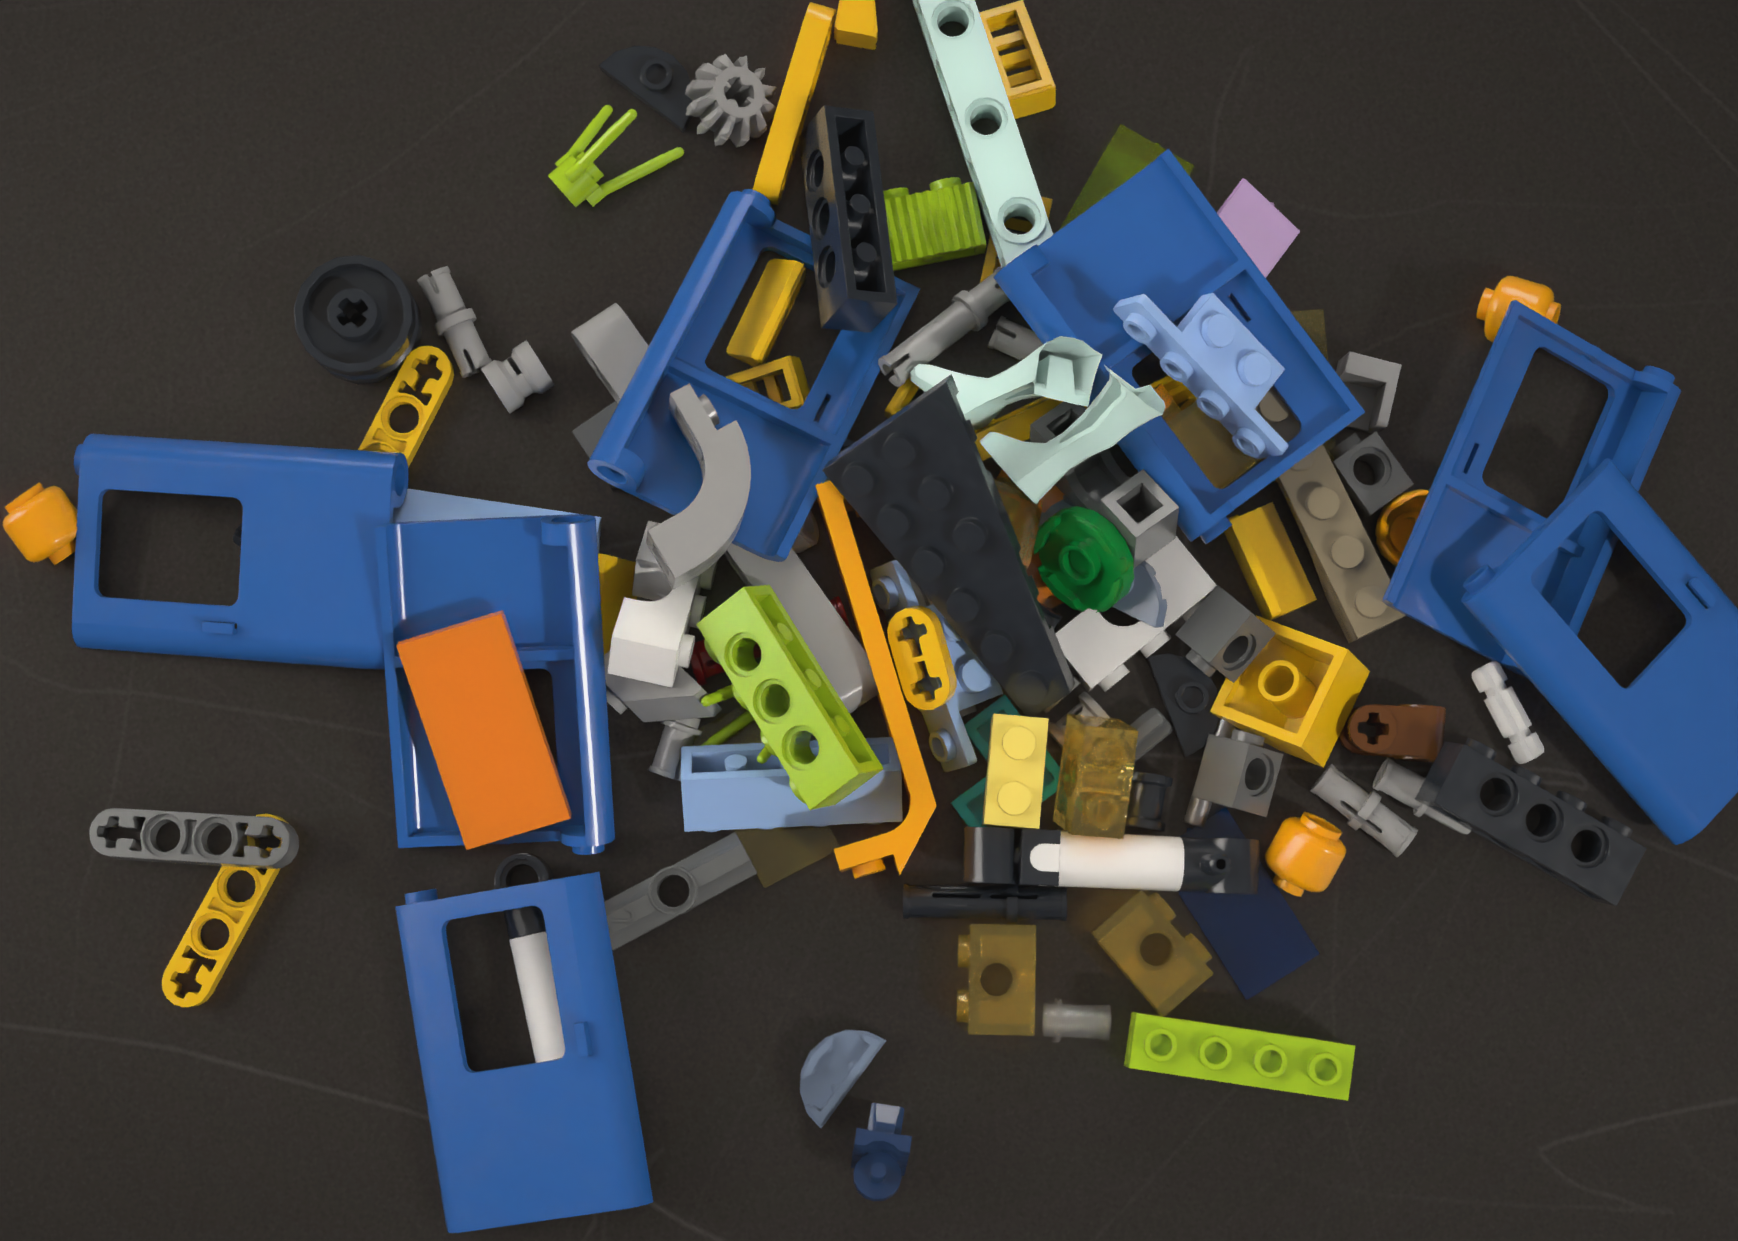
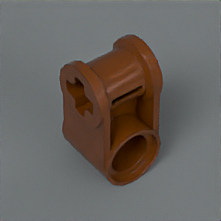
M1370 704L1352 708L1338 739L1347 751L1357 755L1394 757L1395 760L1434 762L1444 744L1446 707L1400 704L1397 706ZM1367 721V725L1376 727V735L1367 738L1366 734L1358 733V723Z

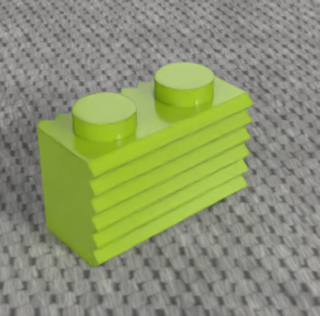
M950 177L930 183V191L926 190L921 193L909 195L908 188L904 187L883 191L893 271L985 253L987 244L974 182L961 184L959 177Z

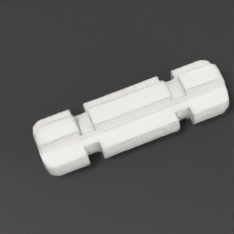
M1492 661L1472 672V679L1479 693L1485 692L1487 699L1484 702L1503 738L1508 737L1512 744L1508 745L1515 761L1523 764L1539 757L1544 753V746L1537 733H1531L1528 727L1532 723L1512 686L1507 688L1504 681L1508 678L1500 663Z

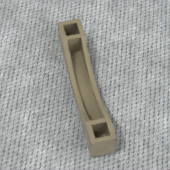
M1271 387L1255 410L1287 443L1299 433L1300 425L1273 387ZM1322 444L1276 478V481L1301 531L1331 609L1348 643H1352L1398 621L1406 615L1382 602L1390 579Z

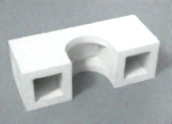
M648 521L636 558L632 595L653 601H640L624 597L612 634L608 674L672 688L678 666L689 667L695 636L689 635L688 632L690 627L698 628L696 624L703 619L706 596L699 594L701 588L711 590L717 561L699 576L673 590L646 543L647 531L660 523Z
M1177 536L1172 542L1145 560L1156 571L1154 576L1160 584L1162 598L1167 601L1163 627L1155 628L1143 621H1139L1131 626H1116L1105 620L1097 610L1088 608L1055 633L1071 673L1074 676L1077 675L1082 680L1080 684L1087 692L1096 685H1099L1106 692L1130 672L1124 665L1128 659L1138 651H1141L1148 658L1171 639V636L1165 629L1181 616L1187 621L1207 598V595L1217 586Z

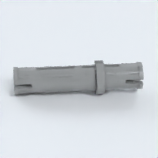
M1001 266L969 292L962 290L952 299L950 307L887 355L878 359L879 367L885 376L892 370L895 373L889 378L893 385L897 387L902 386L910 378V372L918 364H928L970 330L979 331L988 323V316L1010 300L993 278L1002 269Z

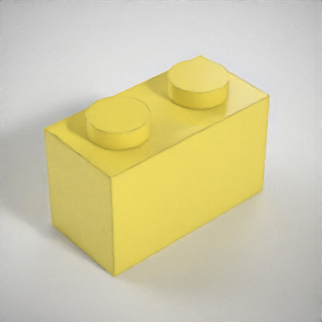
M995 713L992 715L982 826L1039 829L1049 718Z

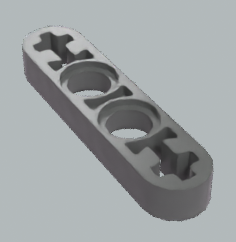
M111 808L99 813L92 821L89 830L93 848L102 855L119 860L278 869L290 864L296 857L299 849V838L291 825L275 818L261 816ZM174 822L180 829V841L171 851L163 852L157 845V833L164 824ZM226 825L232 834L231 845L226 852L214 855L208 848V836L217 826ZM118 826L133 831H141V841L120 838L115 842L108 839L109 829L114 830ZM272 830L273 835L282 838L281 847L273 848L270 855L269 851L265 849L247 846V836L267 839L271 837Z

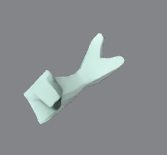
M1059 336L1040 346L1019 363L991 378L965 375L926 364H918L910 372V378L914 384L926 392L952 374L959 391L956 397L966 420L970 419L973 429L977 430L986 427L1007 405L1022 399L1044 396L1088 407L1095 374L1102 354L1092 349L1082 340Z
M1105 366L1109 372V381L1098 396L1074 423L1047 443L1020 441L991 431L979 442L1011 480L1037 504L1071 468L1087 458L1114 446L1139 426L1163 415L1165 402L1151 385L1135 389Z

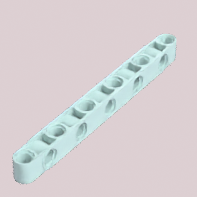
M912 0L972 182H974L975 191L1001 268H1003L1036 244L1039 246L1053 235L994 55L975 0ZM956 21L964 25L966 31L959 36L951 37L942 33L939 28L946 22ZM981 118H988L994 120L1000 128L991 135H982L973 130L971 125ZM1021 216L1028 219L1033 228L1025 234L1017 235L1008 231L1004 223L1011 217Z

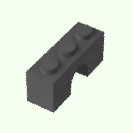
M1063 401L1030 424V442L1047 443L1063 433L1085 412L1086 408ZM1109 448L1074 466L1055 484L1074 506L1094 510L1113 523L1127 542L1133 557L1134 568L1176 538L1179 506L1144 469L1133 477H1128L1115 462Z

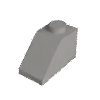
M610 650L604 655L607 702L620 715L629 707L643 722L715 717L722 710L717 703L708 707H704L701 704V699L709 694L681 666H678L673 687L671 688L608 674Z

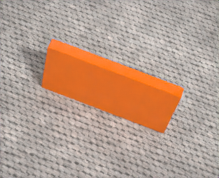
M497 611L399 641L396 647L466 850L571 819L572 813L504 611Z

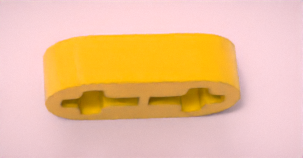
M923 606L905 608L891 618L887 628L888 641L907 701L916 708L933 710L947 703L954 696L957 687L956 674L942 625L937 615L931 609ZM910 616H912L915 624H924L927 630V634L919 637L922 650L921 655L919 654L915 639H905L902 629L910 625ZM922 661H925L929 676L933 678L939 677L942 682V687L934 691L935 698L933 699L929 691L924 690L920 692L918 688V681L925 678Z

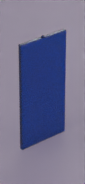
M1226 807L1209 817L1204 828L1198 826L1192 829L1187 828V832L1179 836L1246 839ZM1260 860L1258 895L1177 891L1246 1000L1319 955L1318 950L1277 886L1273 883L1272 878Z

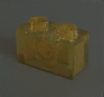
M1067 714L1053 821L1069 834L1124 839L1139 732L1137 729L1120 719Z
M1137 890L1092 929L1089 934L1160 1016L1165 1017L1214 974L1206 965L1212 956L1192 933L1185 938L1179 934L1170 923L1176 917V914L1157 892L1147 897L1142 890ZM1153 933L1163 936L1169 945L1168 957L1163 963L1155 966L1145 962L1140 953L1142 941Z
M969 924V935H958V967L968 968V990L957 989V1022L967 1023V1033L973 1035L1034 1036L1036 925ZM993 963L1003 964L1011 974L1009 988L1000 995L986 993L980 983L982 971L986 966Z

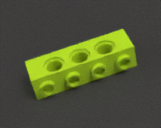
M770 585L741 588L696 624L705 638L704 646L706 651L716 663L723 667L733 684L732 691L736 700L753 716L761 730L760 736L764 746L772 755L778 757L790 777L789 785L791 790L801 802L808 806L809 810L836 805L884 769ZM756 642L761 649V661L759 664L753 655V648ZM784 688L790 697L788 711L784 708L781 699ZM812 734L817 739L819 745L817 757L813 755L810 749Z
M1131 1012L1124 1066L1131 1069L1348 1101L1355 1045Z

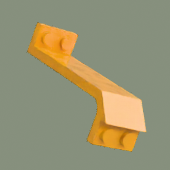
M831 481L815 485L818 494L817 501L861 645L867 653L879 693L877 697L889 736L893 738L901 764V775L909 799L908 814L896 829L835 848L834 852L840 871L844 872L851 869L854 879L886 870L883 859L892 856L898 876H900L937 805L848 519L847 512L855 509Z

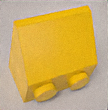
M1256 615L1258 619L1276 634L1234 683L1226 677L1210 712L1244 732L1264 737L1265 743L1280 751L1324 768L1370 671L1346 648Z

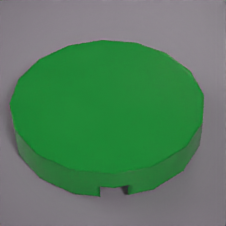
M1074 506L1060 509L1039 526L1033 542L1034 555L1039 552V558L1042 563L1038 567V571L1043 582L1059 600L1072 609L1082 612L1088 608L1097 610V612H1104L1129 593L1134 580L1133 557L1125 538L1108 519L1094 510Z

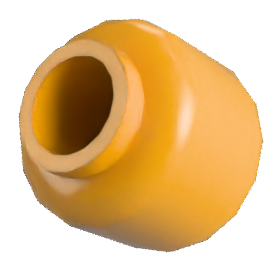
M1506 276L1497 284L1495 290L1489 288L1484 290L1476 316L1477 319L1485 321V336L1489 341L1493 342L1512 300H1517L1556 324L1560 316L1561 304L1554 302V293L1548 286L1515 276Z
M39 482L4 506L9 514L3 520V528L28 561L40 562L48 557L53 565H56L75 552L77 509L60 487L49 486L44 488Z
M1304 812L1301 818L1289 817L1285 819L1265 854V861L1268 867L1276 874L1272 880L1273 883L1282 890L1298 897L1302 896L1304 890L1309 892L1324 891L1331 883L1346 855V848L1339 839L1342 834L1341 830L1327 820L1309 812Z

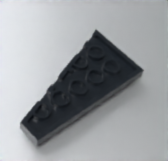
M950 374L828 461L822 471L1023 713L1028 717H1034L1070 694L1075 681L1053 626L1048 625L1037 599L1039 591L1033 576H1028L1019 554L1021 546L991 471H987L984 467L975 444L977 436L970 419L966 420L956 397L959 391L952 374Z

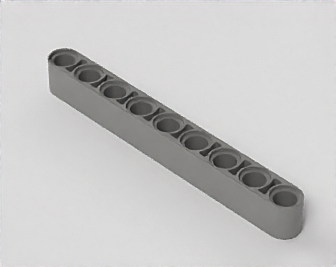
M614 303L573 330L571 335L587 362L614 400L619 403L649 346L617 303ZM731 543L724 553L726 559L746 587L770 585L848 712H853L878 695V689L867 653L794 550L791 548L786 560L783 562H775L759 557Z

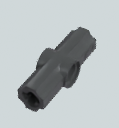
M736 831L674 865L659 870L655 875L605 901L612 951L679 915L688 913L694 907L756 875L758 872ZM673 875L683 877L690 889L686 902L677 907L666 905L660 896L662 882Z

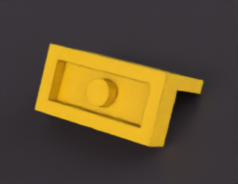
M1273 502L1241 516L1237 514L1228 518L1232 526L1225 530L1224 533L1263 618L1272 621L1317 600Z

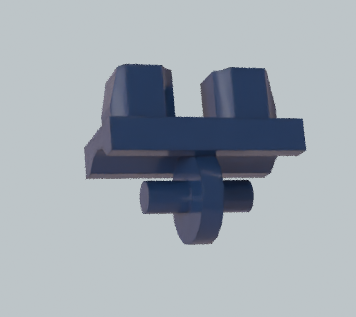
M872 1103L867 1129L857 1128L850 1168H854V1185L858 1193L865 1199L884 1201L891 1198L898 1191L902 1179L901 1176L905 1175L912 1136L901 1135L905 1109L903 1107Z

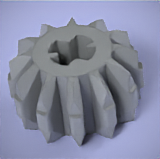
M727 54L718 56L714 60L713 65L703 63L695 72L696 80L690 82L685 93L693 100L686 108V115L700 117L701 119L697 126V134L706 133L710 129L714 132L715 146L723 145L729 138L736 148L744 146L749 141V137L753 139L759 138L767 130L766 121L768 122L774 117L777 109L776 106L769 102L775 95L776 87L763 85L760 81L765 75V68H758L752 72L748 69L747 55L739 57L733 64Z

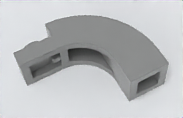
M690 383L670 393L668 409L699 461L703 483L693 502L677 515L649 529L646 540L649 549L673 590L705 572L728 549L744 517L751 482L748 447L737 420L717 430L715 426L720 423V420L711 401L705 394L697 397Z

